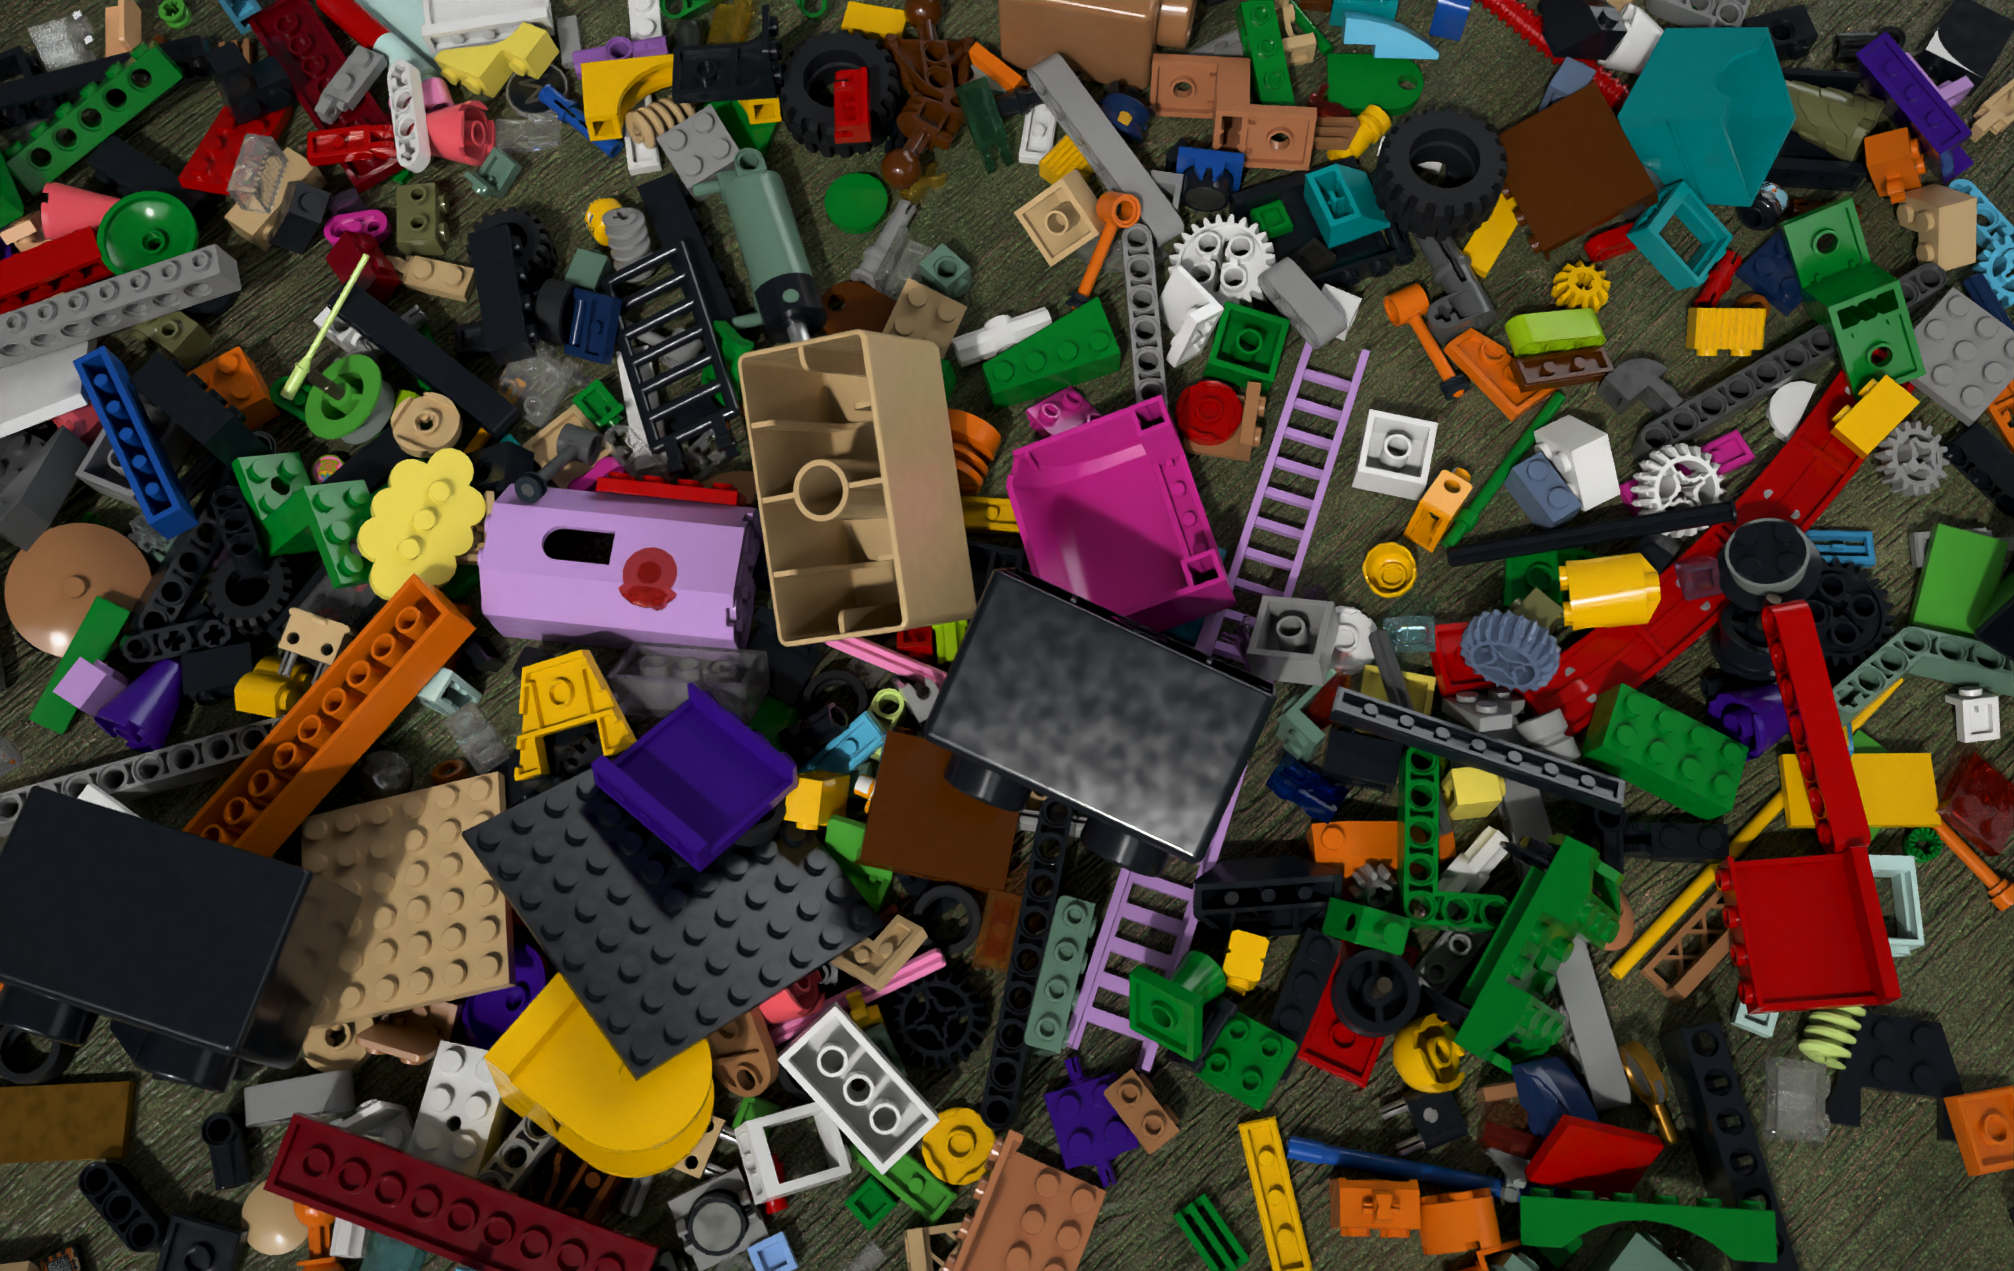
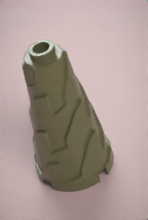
M1785 80L1797 117L1791 130L1798 133L1801 139L1828 151L1839 160L1855 162L1865 147L1863 145L1864 137L1871 136L1886 101L1876 97L1853 94L1832 87L1821 88L1800 81Z

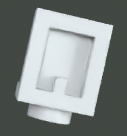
M1978 686L1958 688V693L1945 694V702L1955 705L1958 741L1969 743L2000 739L1998 696L1983 692L1982 687Z

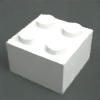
M1370 409L1363 427L1352 487L1420 501L1427 485L1438 423Z

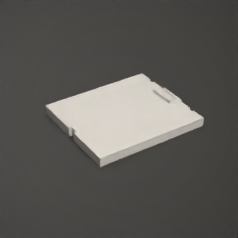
M97 338L0 369V438L88 405L89 396L72 361L95 350Z

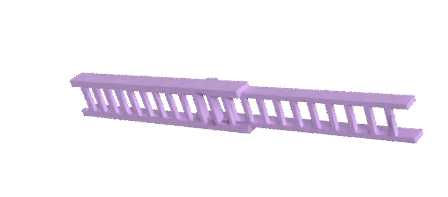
M1305 342L1228 574L1232 591L1235 588L1261 597L1269 595L1292 598L1370 351L1362 349L1351 382L1338 376L1307 369L1313 347ZM1302 380L1348 392L1343 410L1297 398ZM1293 408L1338 421L1333 440L1287 427ZM1283 438L1329 451L1324 469H1318L1278 457ZM1276 467L1319 480L1314 500L1269 487L1268 483L1273 468ZM1264 497L1309 510L1310 513L1304 530L1258 517ZM1254 527L1300 541L1294 561L1248 547ZM1248 558L1290 571L1284 592L1237 578L1243 559ZM1224 609L1205 616L1195 649L1210 656L1213 653L1249 665L1246 649L1218 641L1217 638L1223 620L1254 628L1256 618L1230 609ZM1265 680L1267 682L1274 684V681ZM1247 765L1201 862L1197 863L1200 867L1196 879L1216 866ZM1121 868L1079 993L1076 1008L1069 1023L1070 1035L1066 1047L1078 1051L1087 1022L1143 1041L1135 1071L1149 1075L1159 1044L1130 1029L1129 1019L1092 1006L1099 987L1129 997V980L1104 972L1110 952L1165 970L1164 978L1168 979L1184 954L1189 951L1198 923V919L1193 915V889L1157 877L1143 876ZM1136 884L1187 901L1188 905L1183 920L1181 921L1127 903L1132 885ZM1121 918L1177 936L1172 955L1170 956L1115 937Z

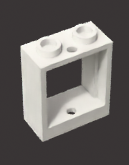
M816 1102L749 1120L734 1129L755 1205L837 1181L852 1173L850 1168L851 1154L848 1147L842 1142L839 1127ZM814 1116L829 1169L779 1184L764 1129Z

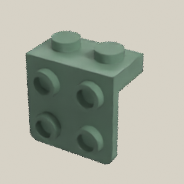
M1333 667L1328 670L1324 686L1306 685L1308 689L1302 694L1301 698L1294 695L1281 709L1283 713L1277 719L1280 725L1275 735L1284 742V749L1294 759L1299 760L1301 758L1306 764L1317 754L1326 734L1305 715L1329 692L1338 673Z

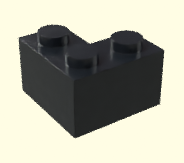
M234 42L203 53L223 103L238 125L298 102L289 76L274 56L249 65Z

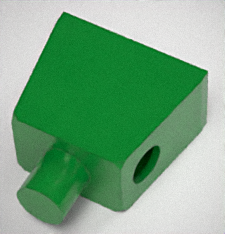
M1330 897L1321 933L1402 956L1411 919ZM1352 914V916L1356 917L1355 926L1353 929H1347V921Z

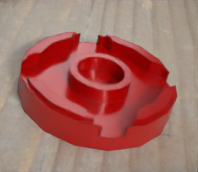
M1203 380L1199 381L1196 385L1188 386L1182 391L1176 403L1175 420L1179 431L1186 439L1198 445L1214 446L1225 443L1236 434L1241 425L1243 407L1241 401L1236 396V392L1230 386L1220 381Z

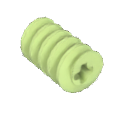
M1861 1007L1819 1009L1816 1012L1810 1013L1808 1020L1811 1025L1805 1027L1803 1031L1807 1039L1799 1042V1050L1819 1064L1835 1069H1847L1837 1059L1838 1057L1851 1058L1852 1053L1842 1047L1843 1043L1856 1044V1038L1847 1033V1030H1861V1024L1853 1020L1852 1016H1865L1866 1010Z

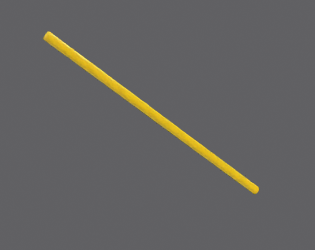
M1903 678L1851 722L1852 735L1903 683ZM1782 788L1729 843V855L1733 856L1734 860L1784 808ZM1709 864L1609 969V972L1616 979L1621 980L1715 881V871L1718 869L1719 864Z

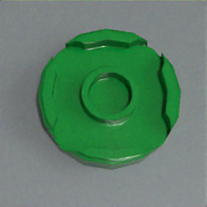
M851 173L838 178L827 189L824 199L827 218L830 222L836 225L842 232L856 235L868 233L875 229V225L879 224L880 221L883 222L887 217L889 208L885 187L878 179L864 173Z

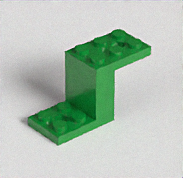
M1850 196L1843 197L1780 223L1807 314L1833 335L1851 397L1855 401L1862 399L1858 395L1862 388L1873 378L1879 382L1886 374L1899 385L1926 375L1900 281L1870 260L1853 198ZM1831 233L1834 238L1832 246L1827 250L1819 251L1817 249L1818 239L1824 234ZM1879 347H1887V357L1880 363H1872L1871 355L1874 350Z
M299 452L238 457L231 463L267 558L319 550L334 589L370 584L369 574L374 563L366 559L362 554L360 557L353 553L349 546V543L357 545L356 539L360 527L372 518L370 511L372 499L364 480L311 485ZM271 482L280 485L283 495L272 489Z

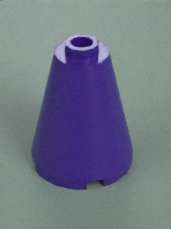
M176 657L158 660L99 709L94 717L95 723L114 739L117 735L128 741L126 743L127 747L142 754L162 749L184 698L181 660Z
M1778 684L1725 691L1718 694L1716 699L1711 701L1708 706L1710 728L1749 747L1746 762L1761 756L1790 731Z

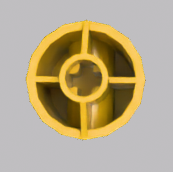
M1640 552L1602 556L1586 560H1566L1565 566H1559L1560 590L1568 591L1569 601L1563 602L1562 605L1564 609V626H1572L1573 631L1590 627L1609 628L1648 624L1661 600L1658 572Z

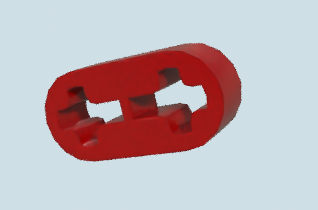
M1635 222L1601 233L1587 241L1584 245V250L1590 262L1599 263L1637 249L1626 236Z

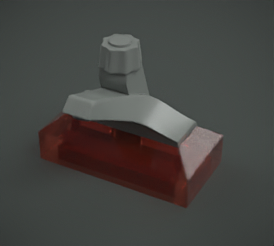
M1486 1121L1478 1126L1475 1141L1485 1149V1153L1495 1160L1504 1172L1500 1198L1508 1202L1517 1203L1520 1195L1519 1189L1524 1188L1527 1183V1176L1524 1170L1544 1143L1543 1138Z

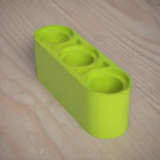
M1592 308L1522 314L1513 317L1504 326L1516 358L1602 346L1606 341L1595 310Z

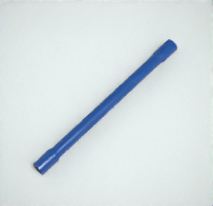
M1289 1135L1286 1149V1158L1314 1164H1329L1406 1180H1418L1421 1183L1462 1191L1490 1187L1491 1195L1500 1198L1501 1187H1503L1504 1178L1329 1145L1323 1141ZM1526 1183L1524 1188L1519 1189L1520 1195H1530L1529 1187H1550ZM1553 1188L1554 1196L1570 1197V1190Z

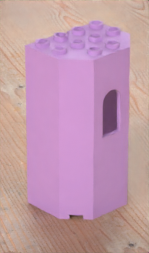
M510 484L494 501L492 512L487 515L485 520L486 540L484 547L479 549L477 563L480 574L482 614L502 636L741 661L748 648L755 608L754 595L757 586L754 584L752 576L763 542L761 520L757 508L547 487L545 495L537 502L527 503L517 496L514 488L515 484ZM558 529L615 534L609 565L552 559L545 554L544 542L551 532Z

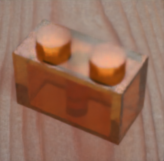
M989 889L985 899L971 967L1001 974L1008 973L1022 896Z

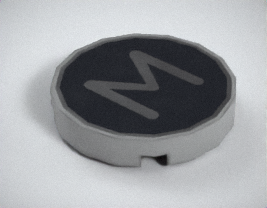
M550 64L538 80L528 75L520 76L514 73L506 87L507 100L514 113L518 116L526 117L527 120L533 122L546 121L557 116L547 105L538 100V95L544 86L551 84L558 92L569 99L570 86L563 72Z

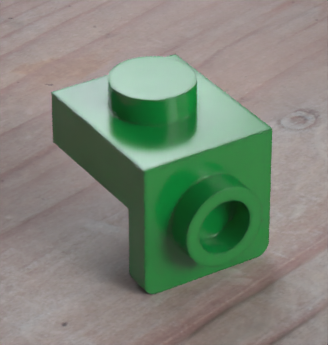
M598 378L571 399L598 430L604 426L609 431L623 419L619 413L625 407L622 403L619 404Z

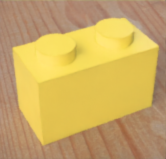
M1473 767L1451 769L1439 784L1451 821L1487 817L1502 801V797L1506 793L1503 777Z

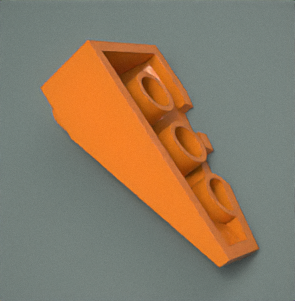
M1340 821L1312 823L1306 833L1310 861L1341 870L1343 874L1342 900L1348 902L1356 900L1348 890V887L1354 885L1352 873H1355L1357 869L1366 863L1376 868L1381 863L1384 864L1397 881L1398 821ZM1416 826L1411 827V838L1417 843H1425L1426 835L1424 831ZM1453 831L1439 836L1438 865H1441L1457 857ZM1411 863L1409 867L1411 876L1425 871L1417 863Z

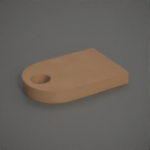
M759 1006L706 1038L711 1052L712 1070L721 1084L732 1093L742 1097H755L775 1082L779 1072L778 1055ZM745 1070L753 1075L755 1083L748 1079Z

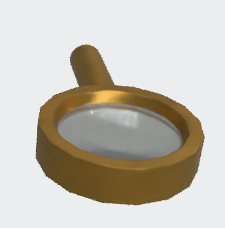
M1632 1040L1619 1046L1618 1052L1626 1079L1637 1096L1648 1105L1664 1144L1670 1146L1678 1143L1679 1137L1663 1103L1669 1097L1668 1088L1657 1063L1638 1041Z

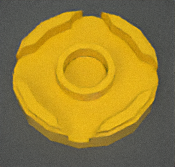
M951 1108L939 1113L940 1121L923 1137L922 1154L928 1169L938 1179L951 1185H968L980 1180L981 1175H985L989 1171L984 1168V1165L997 1139L994 1130L984 1124L980 1113L969 1108Z

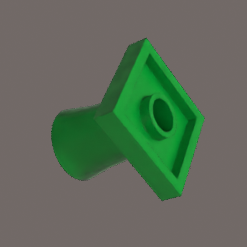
M1199 951L1185 953L1168 979L1137 965L1129 973V1028L1193 1062L1202 1053L1203 1006L1224 992L1226 988V978L1222 969L1211 957Z

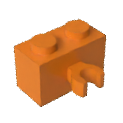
M1908 127L1864 137L1867 168L1879 197L1890 196L1891 204L1906 201L1905 191L1922 187L1921 175L1927 173L1924 154H1921L1918 138H1911Z

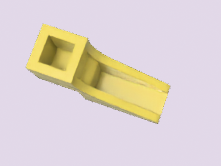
M523 21L513 34L501 42L492 45L442 50L434 57V60L442 70L440 72L442 77L453 85L458 83L476 95L482 93L494 98L513 72L520 76L528 75L538 80L558 55L559 50L546 30Z

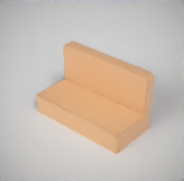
M118 0V6L105 8V57L131 51L142 42L141 10L134 0Z

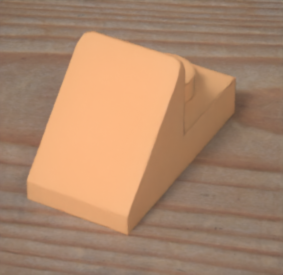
M39 209L14 220L0 232V236L5 244L14 243L20 253L39 246L46 241L53 240L45 238Z

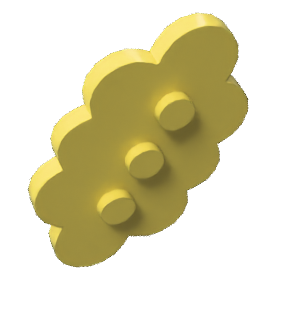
M444 448L435 452L428 463L416 459H406L397 463L389 475V488L379 491L374 496L370 506L372 518L360 527L356 541L362 556L374 563L369 574V582L374 593L380 598L389 601L413 573L436 588L446 585L455 574L457 567L456 559L465 556L472 547L474 537L471 529L476 527L483 519L486 512V504L481 493L469 485L474 474L473 464L462 451Z

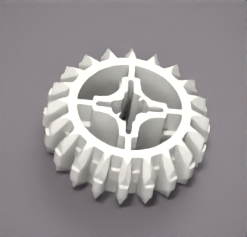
M1685 443L1675 444V446L1665 445L1660 448V451H1652L1649 453L1650 460H1643L1639 463L1643 473L1640 472L1633 475L1639 481V484L1632 487L1630 491L1638 493V499H1635L1631 504L1635 507L1641 506L1642 508L1637 516L1665 512V508L1668 506H1673L1677 510L1721 502L1719 501V495H1724L1728 492L1720 488L1719 485L1726 477L1716 474L1721 464L1717 462L1710 463L1712 454L1701 452V447L1698 446L1688 447ZM1680 463L1686 466L1692 473L1684 475L1681 471L1676 470L1674 464ZM1709 526L1661 534L1664 536L1670 534L1672 538H1681L1684 535L1694 536L1697 534V530H1705Z

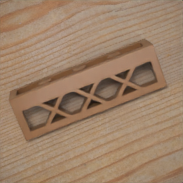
M1716 889L1639 971L1673 1004L1685 999L1730 951V945L1733 943L1730 928L1727 929L1724 926L1721 930L1707 929L1706 913L1710 909L1722 910L1723 906H1726L1724 896L1723 904H1715L1723 896V891L1720 892ZM1699 921V929H1692ZM1685 935H1700L1701 952L1698 955H1683L1682 938ZM1708 935H1716V936L1708 943ZM1675 947V955H1667ZM1661 961H1676L1677 977L1670 985L1653 970ZM1683 961H1691L1690 964L1684 969Z

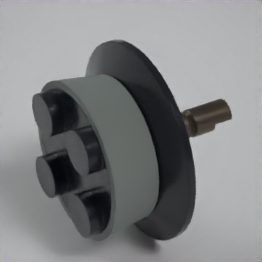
M1761 518L1747 522L1730 536L1717 556L1715 577L1719 589L1730 602L1744 610L1759 613L1768 594L1778 595L1782 600L1781 603L1797 599L1805 601L1809 599L1820 583L1822 560L1817 547L1796 525L1782 519Z

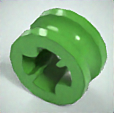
M164 0L158 9L160 18L170 28H182L192 18L190 9L182 0Z

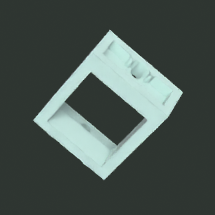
M1868 855L1873 877H1891L1898 933V938L1888 937L1892 957L1910 956L1911 950L1925 945L1914 856Z

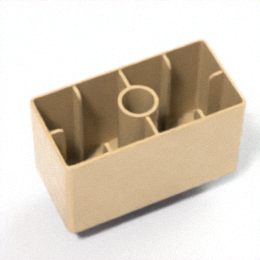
M855 329L742 354L738 359V371L777 634L780 643L784 646L792 647L905 631L971 619L977 606L938 346L929 340Z

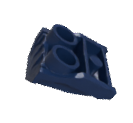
M1562 1055L1511 1066L1520 1104L1528 1112V1125L1535 1136L1542 1137L1543 1141H1545L1563 1114L1600 1123L1584 1088L1572 1071L1570 1064Z

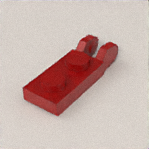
M370 124L308 132L307 161L313 167L372 159L375 156L381 159L396 157L393 125L380 124L371 126Z

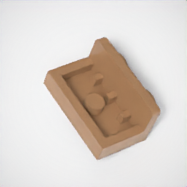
M1131 1069L1105 1089L1104 1096L1146 1152L1152 1154L1180 1132L1176 1126L1180 1121L1166 1103L1161 1107L1152 1095L1156 1089L1144 1073L1137 1075Z

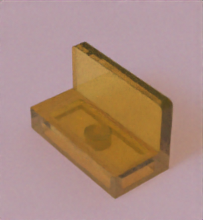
M734 0L733 5H717L705 45L746 42L754 13L751 0Z

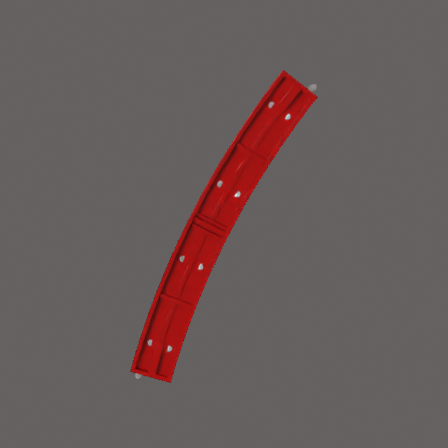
M1877 348L1871 355L1872 363L1882 362L1888 353ZM1843 367L1793 436L1760 476L1735 502L1737 511L1736 525H1730L1729 522L1713 525L1659 576L1661 600L1648 624L1609 628L1596 627L1560 654L1559 668L1546 687H1540L1538 691L1528 689L1526 693L1514 688L1512 691L1514 695L1525 700L1524 708L1528 706L1534 716L1560 708L1568 725L1564 732L1565 736L1572 737L1590 725L1599 695L1620 683H1624L1637 690L1684 652L1719 620L1724 608L1732 602L1723 595L1718 587L1715 577V563L1720 550L1735 530L1747 522L1761 518H1777L1796 525L1803 533L1811 527L1867 458V456L1864 459L1860 458L1830 433L1836 425L1832 419L1847 404L1853 408L1860 401H1855L1851 397ZM1910 382L1900 384L1910 394L1915 388ZM1703 562L1705 566L1699 567L1698 563ZM1686 570L1693 571L1697 576L1696 580L1693 582L1686 580L1684 572ZM1705 582L1709 583L1711 588L1702 589L1699 585Z

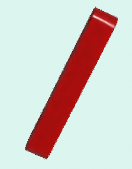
M1803 599L1766 606L1761 612L1762 626L1820 845L1826 854L1844 853L1850 847H1869L1871 834L1811 609Z

